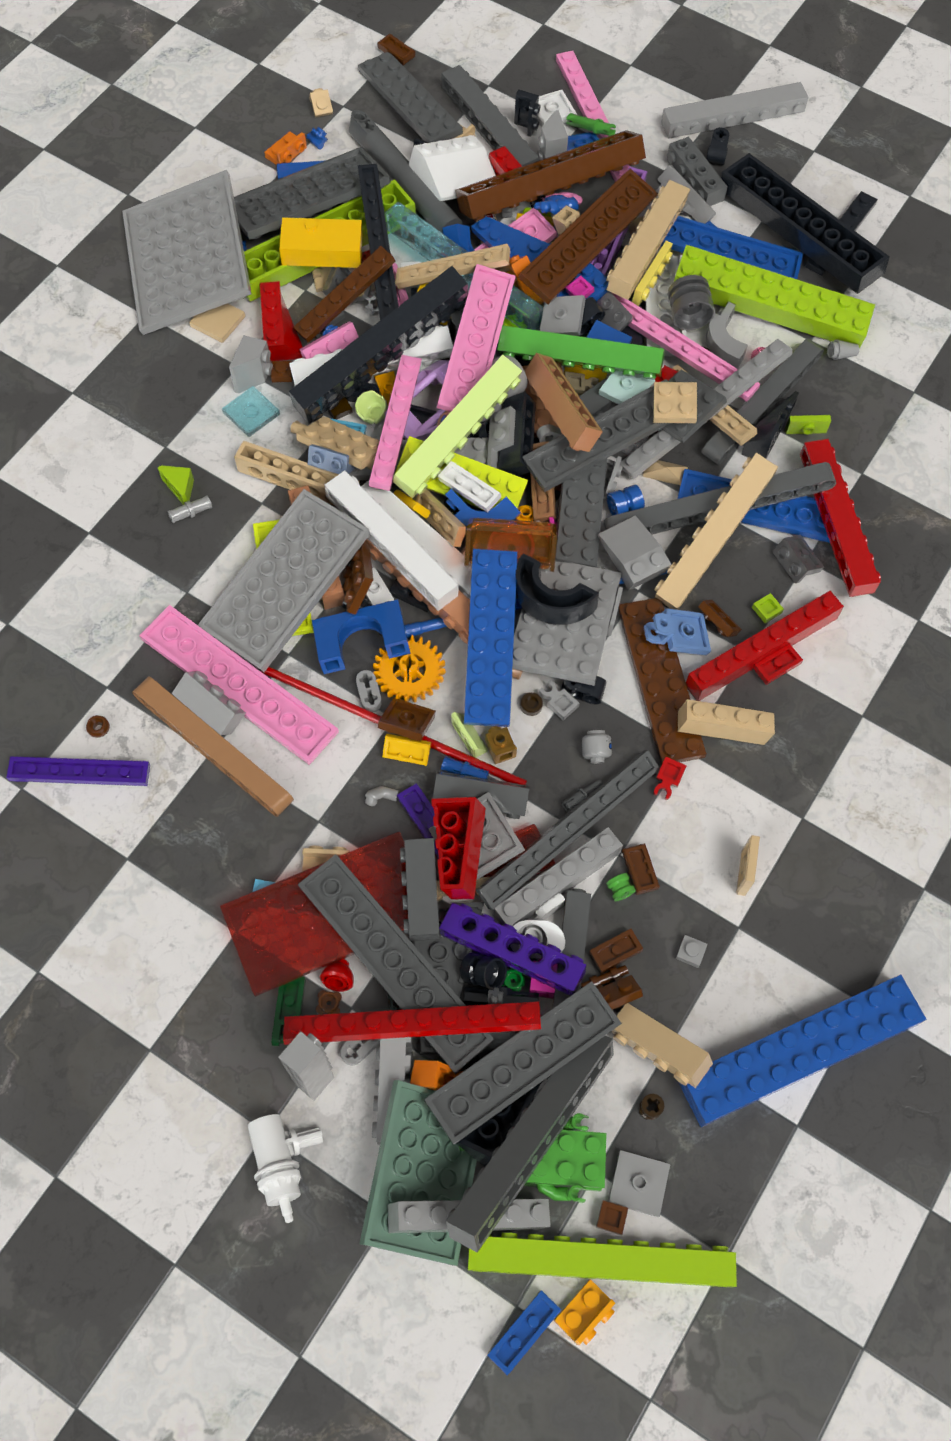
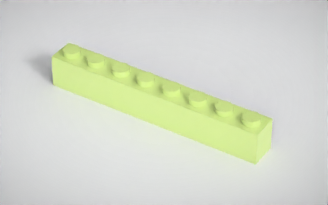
M502 355L395 473L393 483L412 499L417 493L421 495L428 485L426 483L430 478L434 480L441 472L440 467L444 463H450L455 456V450L457 448L461 450L468 442L467 437L471 433L475 434L482 425L480 422L484 418L489 419L495 411L494 407L496 404L499 403L501 405L508 397L507 392L510 389L514 390L519 385L522 370Z

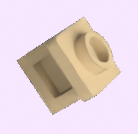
M318 88L310 93L309 99L312 103L315 118L333 114L328 89Z

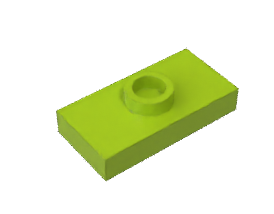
M789 416L785 427L786 434L809 435L827 433L831 423V416Z

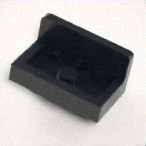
M518 89L515 97L514 124L528 128L527 136L531 137L534 130L537 131L540 123L538 119L541 108L539 95Z

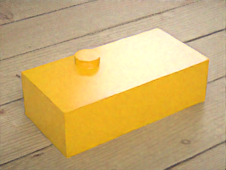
M282 217L279 248L281 264L287 266L357 268L361 265L362 220Z

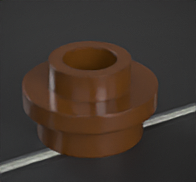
M93 716L86 724L88 734L94 738L105 736L110 729L108 720L103 716ZM102 725L100 729L95 730L96 726Z

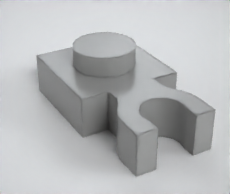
M550 680L547 686L551 691L546 692L541 688L538 694L542 698L550 700L547 706L564 721L579 707L580 703L565 689L559 692L556 684Z

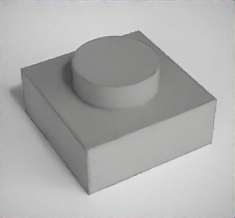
M684 935L675 959L699 968L707 944Z

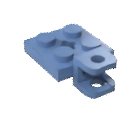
M666 608L662 613L653 616L654 622H648L644 625L646 640L663 645L667 642L669 651L706 656L711 652L703 613ZM651 630L655 631L656 636L652 635Z

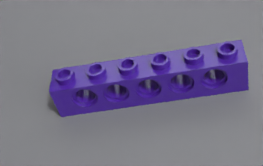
M451 904L439 927L442 936L480 954L500 958L505 962L506 966L569 996L577 992L586 973V964L583 963L584 961L580 957L570 955L569 957L561 953L558 947L551 944L545 946L530 934H525L524 936L517 933V930L511 925L503 924L502 926L494 922L495 920L487 914L482 913L478 915L472 912L473 909L465 904ZM467 923H474L476 925L472 931H466L463 928ZM489 933L498 935V938L492 942L485 939ZM512 943L520 945V949L516 952L509 951L507 947ZM537 953L543 958L539 962H532L529 957ZM555 964H562L565 970L561 973H556L551 968Z

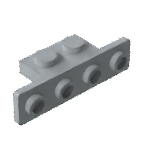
M669 165L658 178V181L661 183L660 187H665L668 181L671 180L689 188L690 192L681 213L683 214L685 211L697 222L704 224L711 221L716 212L677 170Z
M499 403L496 404L489 424L487 465L499 469L500 450L514 445L516 410L511 406L503 409V403L501 405Z

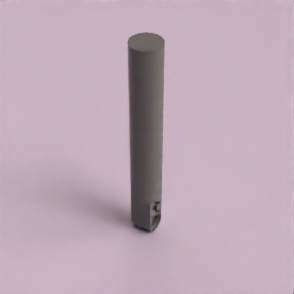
M361 110L352 111L348 129L349 133L389 175L390 180L395 179L414 201L417 211L443 239L442 227L462 224V220L447 203L439 201L411 169L406 157L372 119Z

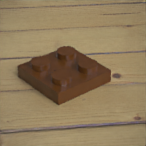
M393 698L381 716L378 728L388 733H395L410 740L421 742L435 718L436 710Z

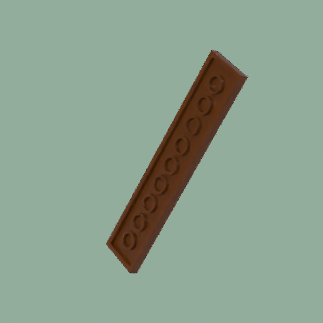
M630 168L520 273L518 278L549 305L653 202L658 193Z

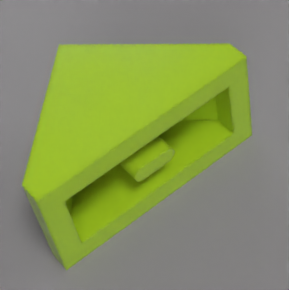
M159 466L160 477L183 505H185L184 502L186 501L190 502L194 483L191 468Z

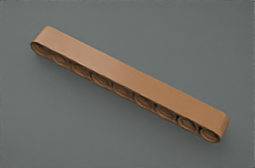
M148 676L132 691V694L139 702L274 816L278 817L294 801L293 797L282 786L153 678Z

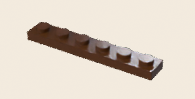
M380 246L294 326L296 332L309 343L396 262L394 257Z

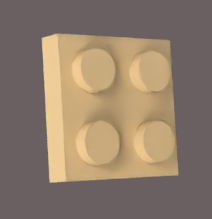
M654 382L653 423L697 422V382Z

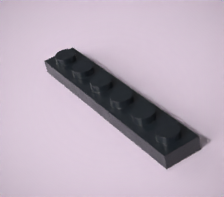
M861 191L840 220L856 231L874 208L878 199ZM811 258L805 267L821 276L826 271Z

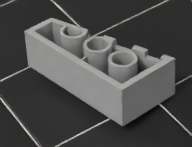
M412 1037L380 1039V1044H377L376 1060L380 1061L379 1070H375V1085H379L378 1096H374L373 1111H378L377 1122L372 1124V1138H376L377 1145L381 1143L393 1081L400 1080L407 1083L411 1081Z

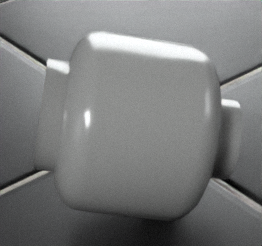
M604 730L587 731V735L582 737L583 757L591 759V764L605 763L604 759L612 756L610 735L605 734Z

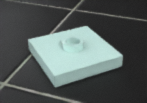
M615 371L599 389V395L619 405L654 386L655 380L643 378L641 374H635L634 377L623 375L621 371Z

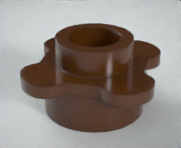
M320 991L318 993L319 1004L316 1006V1012L319 1015L324 1013L339 1014V1001L342 1000L341 993Z

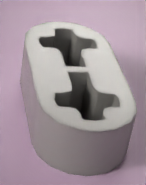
M550 424L541 426L536 433L540 442H550L563 435L559 427Z
M363 670L356 677L361 705L368 711L376 712L382 705L376 676L369 670ZM364 678L368 679L370 688H366L363 682ZM372 694V698L375 700L373 705H370L368 702V695Z
M376 1039L374 1042L368 1040L365 1044L362 1043L364 1040L347 1041L340 1051L343 1061L347 1065H357L377 1047V1044H380V1039ZM357 1046H361L356 1052L357 1058H346L348 1048L354 1050Z

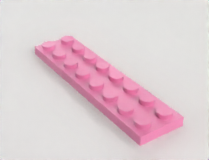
M476 264L437 408L451 412L491 368L515 280L514 275Z

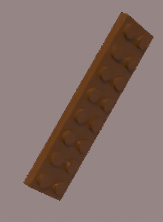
M658 598L619 604L618 612L660 763L662 766L665 757L678 762L702 759L707 754L701 735L678 732V711L687 699H691L677 652L669 651L667 642L663 645L646 640L644 625L648 622H654L653 616L664 611L662 601ZM651 630L652 635L656 636L655 631Z

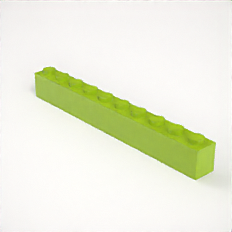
M502 1233L501 1237H491L490 1234L478 1253L469 1248L468 1271L737 1287L736 1252H728V1247L712 1246V1251L702 1250V1245L686 1244V1249H676L675 1243H660V1247H649V1242L633 1241V1246L623 1245V1240L607 1239V1244H596V1238H581L580 1242H570V1237L554 1236V1241L544 1240V1235L528 1234V1239H517V1233Z

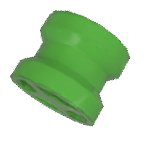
M627 873L615 876L606 883L607 887L613 891L612 897L614 901L623 900L636 892L635 887L629 883Z

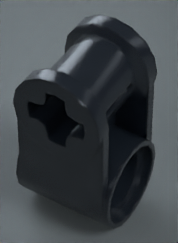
M719 127L713 131L706 157L709 163L725 164L729 132L725 128Z
M597 676L593 686L564 680L562 689H565L575 699L598 705L602 702L607 681Z

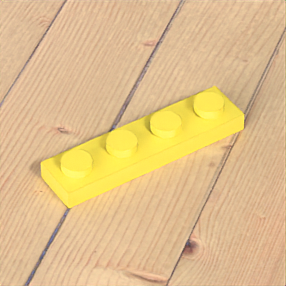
M665 241L636 287L632 302L637 306L641 304L642 300H647L650 288H654L657 283V276L663 274L666 266L665 263L669 264L673 256V252H671L673 243Z

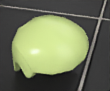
M370 390L363 392L357 398L355 408L363 421L369 424H377L385 418L388 404L383 396Z

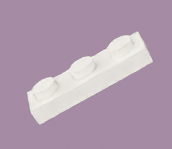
M452 461L438 475L440 482L487 513L501 498L500 492Z

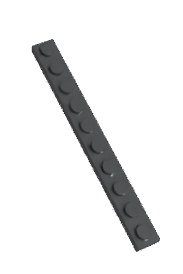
M643 750L525 848V851L518 854L478 887L476 891L487 908L493 910L656 773L660 768L649 750Z

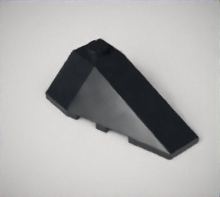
M795 391L754 426L757 428V434L742 445L744 448L741 455L753 458L758 453L767 459L795 406L799 392Z

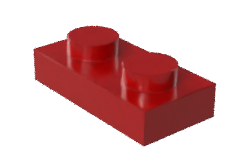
M789 643L756 663L753 669L767 685L799 666L803 659Z

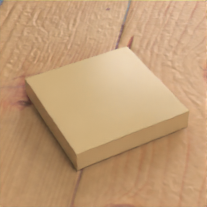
M227 303L195 315L189 323L190 327L224 343L246 316L244 311Z
M751 835L741 851L736 889L737 895L745 896L755 882L759 836Z

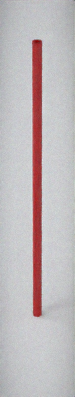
M268 667L265 672L260 670V672L373 723L378 724L381 718L380 715L271 667ZM424 735L422 739L423 741L431 742L432 749L461 762H470V765L487 770L489 774L506 782L522 785L527 783L525 779Z

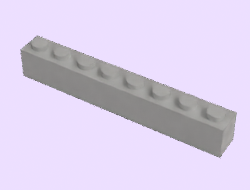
M797 82L664 108L661 124L669 139L715 130L719 127L725 128L805 112L809 97L802 83Z

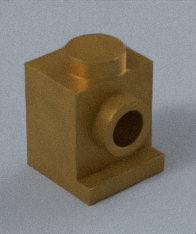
M499 726L490 728L488 733L485 734V742L494 764L496 765L515 758L517 747L514 745L508 728H501Z

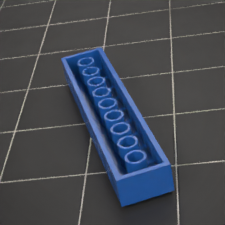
M900 974L712 1061V1066L696 1088L690 1084L685 1086L680 1082L678 1083L700 1127H704L914 1028L927 1019Z

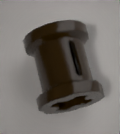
M657 1094L646 1095L639 1104L641 1117L645 1120L657 1119L664 1111L663 1099ZM649 1104H656L657 1107L649 1112L646 1109Z

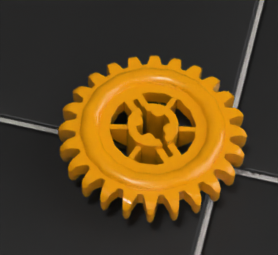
M412 634L408 641L411 654L389 659L387 651L380 648L379 653L382 657L375 655L377 663H373V669L376 670L373 674L378 678L376 682L381 686V692L388 691L387 697L396 695L395 699L404 698V701L407 702L409 698H412L413 702H417V697L425 700V694L432 696V689L438 690L440 688L438 683L444 681L442 675L446 673L445 668H443L445 660H441L443 657L442 652L436 654L438 647L435 645L430 649V640L423 645L422 636L415 642L414 635ZM410 658H411V668H409V681H408L407 668H408V666H409V660H410ZM397 664L399 670L393 673L394 665ZM423 666L426 669L424 676L419 672V668ZM401 676L404 682L398 680L397 677ZM417 677L420 679L412 683V681L415 680Z

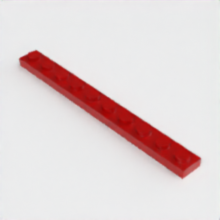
M539 1002L289 1016L284 1017L283 1041L285 1045L290 1044L300 1031L306 1036L311 1033L320 1042L540 1030Z

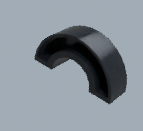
M524 553L521 555L516 569V596L522 608L529 615L548 624L566 625L586 619L595 612L598 607L599 592L582 583L568 590L548 588L541 581L542 563Z

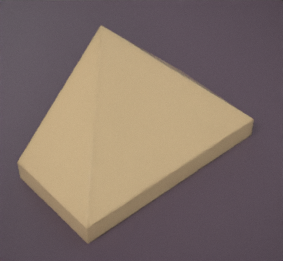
M658 460L644 471L643 477L681 485L684 469H688V467Z

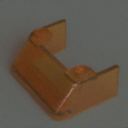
M470 518L466 530L464 566H469V562L472 564L473 549L515 551L517 552V560L524 553L541 562V569H549L550 567V571L554 572L557 544L556 524L535 521Z

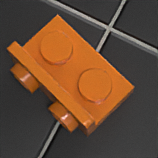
M289 131L264 152L265 158L275 165L290 163L292 159L307 148L305 134L301 132L296 136Z

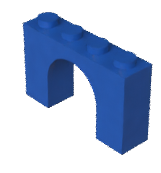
M398 599L360 608L356 615L346 611L312 620L318 660L323 674L345 669L342 652L343 644L352 633L363 629L375 630L383 635L389 659L411 654Z

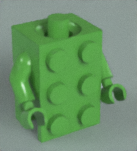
M577 1113L571 1116L524 1186L537 1187L540 1193L554 1201L573 1200L584 1203L586 1199L578 1198L580 1190L601 1192L602 1188H605L607 1133L587 1132L589 1127L581 1126L580 1124L583 1118H589L587 1115Z

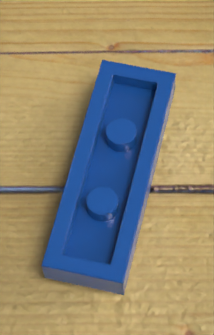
M541 1290L487 1356L508 1376L559 1314L561 1309Z

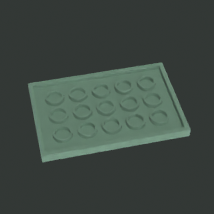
M394 1080L359 1244L457 1266L461 1244L451 1239L449 1232L389 1233V1204L398 1201L462 1200L465 1190L468 1187H472L477 1161L465 1150L460 1151L457 1144H452L425 1103L424 1099L433 1094L435 1090Z

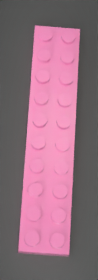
M171 605L139 635L142 641L184 672L200 671L204 673L211 684L222 688L224 695L229 699H234L241 705L240 708L246 712L245 718L308 765L315 760L339 733L337 727Z

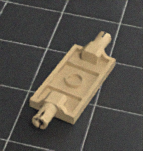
M324 416L309 426L299 421L292 423L290 430L293 434H296L297 441L308 446L314 444L349 455L350 465L361 470L364 468L372 470L379 445L378 439L367 436L360 431L351 429Z

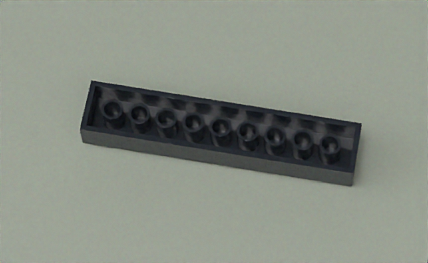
M750 153L722 171L721 179L727 185L726 195L855 293H860L885 274L890 256Z
M453 266L449 267L289 390L294 408L308 424L322 418L323 413L337 407L340 400L345 396H351L361 384L365 385L368 383L376 372H382L389 362L393 359H399L407 348L416 346L420 338L424 335H430L441 322H447L451 314L457 310L461 311L465 307L467 300L468 283Z

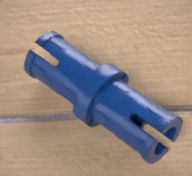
M445 756L441 766V770L454 774L485 779L488 778L489 771L472 766L470 762L465 761L464 763Z

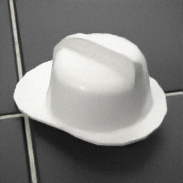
M523 920L513 925L517 933L524 936L525 934H530L545 946L548 944L554 945L561 950V953L565 948L564 933L553 922L546 920ZM516 943L510 944L514 952L520 949V945ZM535 953L532 954L529 958L542 959L543 957L540 954Z

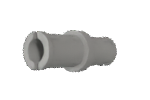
M206 495L192 502L186 501L184 502L185 505L167 512L171 522L175 523L187 517L193 518L195 514L209 508L211 509L212 504Z

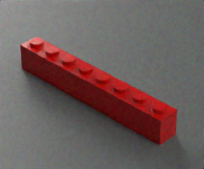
M829 439L804 442L800 452L803 466L828 462L836 480V485L833 488L815 493L814 497L849 597L875 593L881 583V576L874 566V556L869 552L866 535L862 533L860 518L856 516L854 510V501L850 499L847 482L843 480L841 475V466L837 464L835 449L833 446L831 447Z
M831 590L690 672L686 680L687 689L696 701L704 699L753 670L756 663L789 643L793 646L838 619L844 606Z

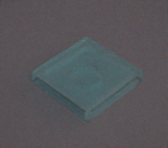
M254 386L222 408L223 413L248 437L280 415V410Z

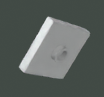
M584 295L556 297L549 305L544 302L540 331L580 336L586 300Z
M620 1150L608 1202L627 1207L630 1210L660 1217L670 1164Z

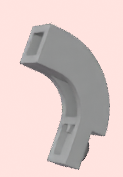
M728 302L724 309L721 308L718 314L715 313L714 318L709 322L706 343L711 353L738 369L745 357L748 345L731 337L726 330L736 306Z

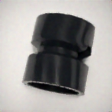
M471 952L464 957L461 963L460 975L463 981L468 984L494 990V988H500L504 984L507 967L500 958Z

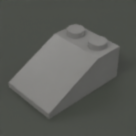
M636 515L598 534L617 571L622 573L621 578L628 591L665 573L671 566L661 545Z

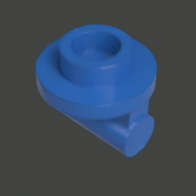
M319 126L317 129L313 127L312 131L308 133L307 139L321 150L324 147V143L328 140L325 137L327 133Z

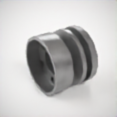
M687 275L671 284L667 294L675 326L684 330H695L705 326L714 318L715 309L707 279L699 275Z

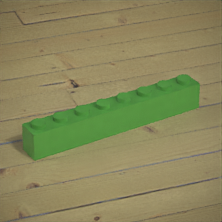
M503 325L498 344L500 354L512 357L519 356L524 361L531 362L534 355L540 353L552 357L555 362L562 363L564 367L574 368V365H580L582 369L594 371V368H601L602 372L614 374L615 371H621L623 375L634 377L635 374H641L643 378L655 380V377H661L665 355L663 348Z

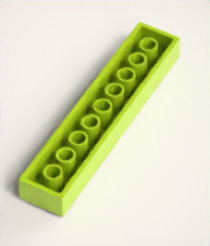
M395 179L381 189L388 234L408 225L413 217L416 218L414 201ZM362 196L314 218L362 220V247L369 244ZM281 234L244 251L252 293L247 298L251 302L261 297L260 283L280 281V287L320 267L282 265L279 249Z
M686 245L674 279L675 282L677 279L687 275L703 276L708 281L713 304L726 307L727 303L731 302L736 305L735 311L832 342L834 340H841L858 344L859 349L866 338L875 308L873 303L690 245Z

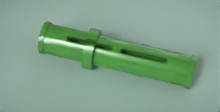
M570 113L566 119L572 121H567V125L592 131L596 135L604 134L611 136L616 132L614 124L606 123L599 118L595 120Z

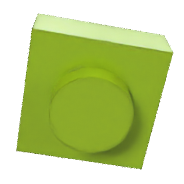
M771 593L753 603L752 606L764 623L779 616L784 610Z

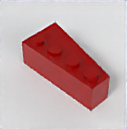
M476 797L431 799L435 815L433 822L437 835L435 842L439 855L437 861L440 889L451 899H474L486 808Z

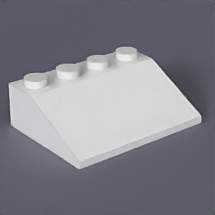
M474 135L414 145L409 162L411 169L439 201L457 198L456 189L496 176L485 147Z

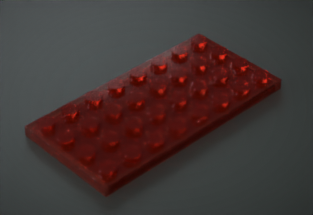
M399 831L341 855L339 858L404 933V919H408V910H403L402 895H407V886H402L401 871H406V862L401 863L400 848H405V842ZM324 863L220 906L255 997L354 955V952L298 886L301 881Z

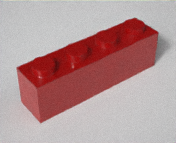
M280 281L260 283L263 340L267 341L268 350L271 352L270 361L303 358L299 350L303 346L294 329L293 321L282 297Z

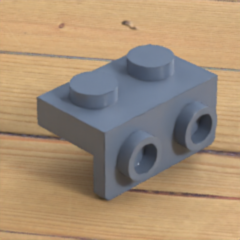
M314 444L309 446L308 465L336 474H340L343 471L349 474L356 468L349 464V455Z

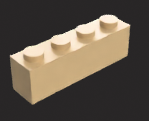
M687 699L678 711V732L765 745L775 734L774 713Z
M628 1003L618 1013L617 1017L622 1024L612 1030L614 1034L613 1039L622 1046L629 1045L633 1048L634 1053L642 1059L648 1057L659 1070L663 1072L668 1070L673 1073L674 1078L685 1086L690 1084L694 1088L697 1087L713 1064L708 1052Z

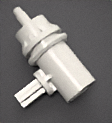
M267 1115L255 1119L248 1124L258 1166L254 1179L259 1181L257 1183L258 1190L265 1195L267 1206L280 1205L285 1222L290 1223L293 1221L290 1201L297 1199L301 1195L298 1185L301 1175L300 1171L297 1170L299 1162L292 1160L291 1156L299 1155L302 1148L323 1143V1135L320 1127L297 1134L294 1129L284 1131L280 1115Z

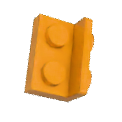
M590 1279L555 1318L554 1322L576 1345H580L582 1342L587 1345L597 1333L594 1330L600 1321L605 1324L615 1311L612 1307L615 1305V1302Z

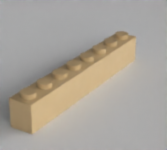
M671 180L668 181L665 187H661L658 198L655 197L652 202L651 210L648 209L644 216V222L640 221L636 230L637 234H632L629 241L630 245L626 244L621 255L622 258L618 257L614 265L615 270H610L606 279L609 282L607 291L629 300L685 206L690 192L689 188Z
M758 453L753 458H747L742 466L744 469L740 476L735 475L729 484L732 488L728 493H722L717 501L719 504L715 511L710 510L704 519L707 523L703 528L698 527L692 538L695 540L690 546L685 545L679 554L682 556L678 563L673 562L667 571L670 575L665 581L661 579L654 589L657 592L655 598L661 600L670 609L678 610L775 475L778 466Z

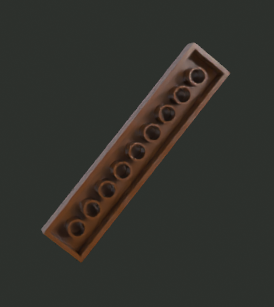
M625 130L456 189L455 193L460 213L471 219L481 220L485 218L486 214H498L502 212L503 208H514L519 206L520 202L536 200L537 196L552 195L555 193L554 190L569 189L572 187L571 184L577 182L578 184L586 183L591 177H603L608 171L612 170L615 172L622 170L625 165L639 164L640 160L646 158L642 134Z

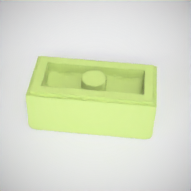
M452 713L451 724L470 754L477 758L486 753L488 749L473 725L464 724V714Z

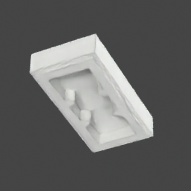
M372 568L373 582L365 596L372 603V606L393 601L394 598L376 568Z

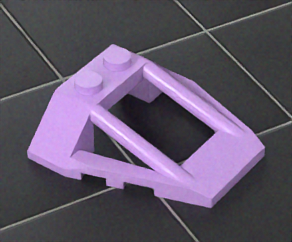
M438 360L419 372L413 398L430 383L434 386L438 383L443 385L450 360ZM438 410L423 424L410 411L403 437L408 440L409 436L416 439H427L438 427L435 424L445 410Z

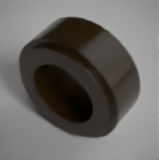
M531 692L521 698L520 708L524 714L535 716L541 712L543 700L538 694Z

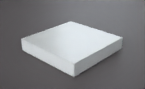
M563 90L539 96L541 108L538 119L541 126L557 110H559L563 123L570 121L566 120L568 114L573 113L577 115Z

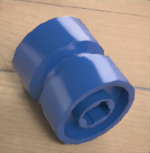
M636 484L624 488L623 492L616 490L607 494V505L612 516L645 508L642 491Z

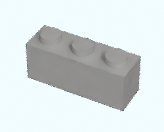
M200 671L185 672L172 694L218 734H232L246 714L240 708L241 705L234 699H229L224 695L222 688L211 684L204 673Z

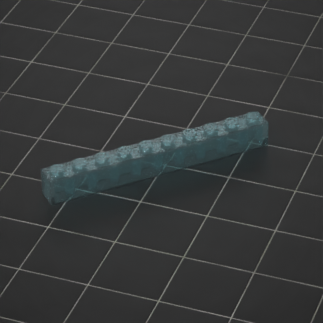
M397 202L385 212L387 230L428 261L467 253L466 250L400 202ZM474 273L461 275L468 283V290L470 289ZM513 285L505 318L519 328L535 330L541 324L543 306Z

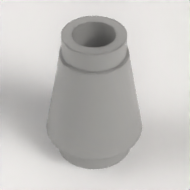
M834 340V342L829 343L827 354L833 360L857 356L859 354V345Z

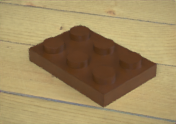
M367 543L361 545L352 557L350 565L345 567L342 576L345 579L343 589L346 591L345 602L347 603V612L355 615L373 582L370 546Z

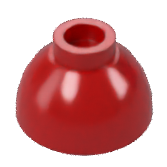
M336 959L335 963L325 967L320 975V980L327 988L333 991L344 992L352 989L354 975L349 968L347 960Z

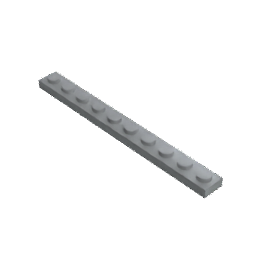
M777 339L715 387L714 390L726 397L727 403L713 416L790 357L792 349ZM661 430L620 462V465L623 466L622 470L632 479H635L677 446L680 441L664 430Z

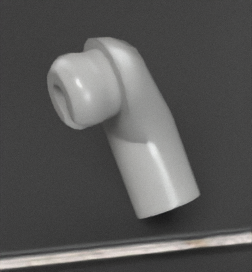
M378 786L366 792L365 803L369 806H375L377 800L381 798L397 801L399 790Z

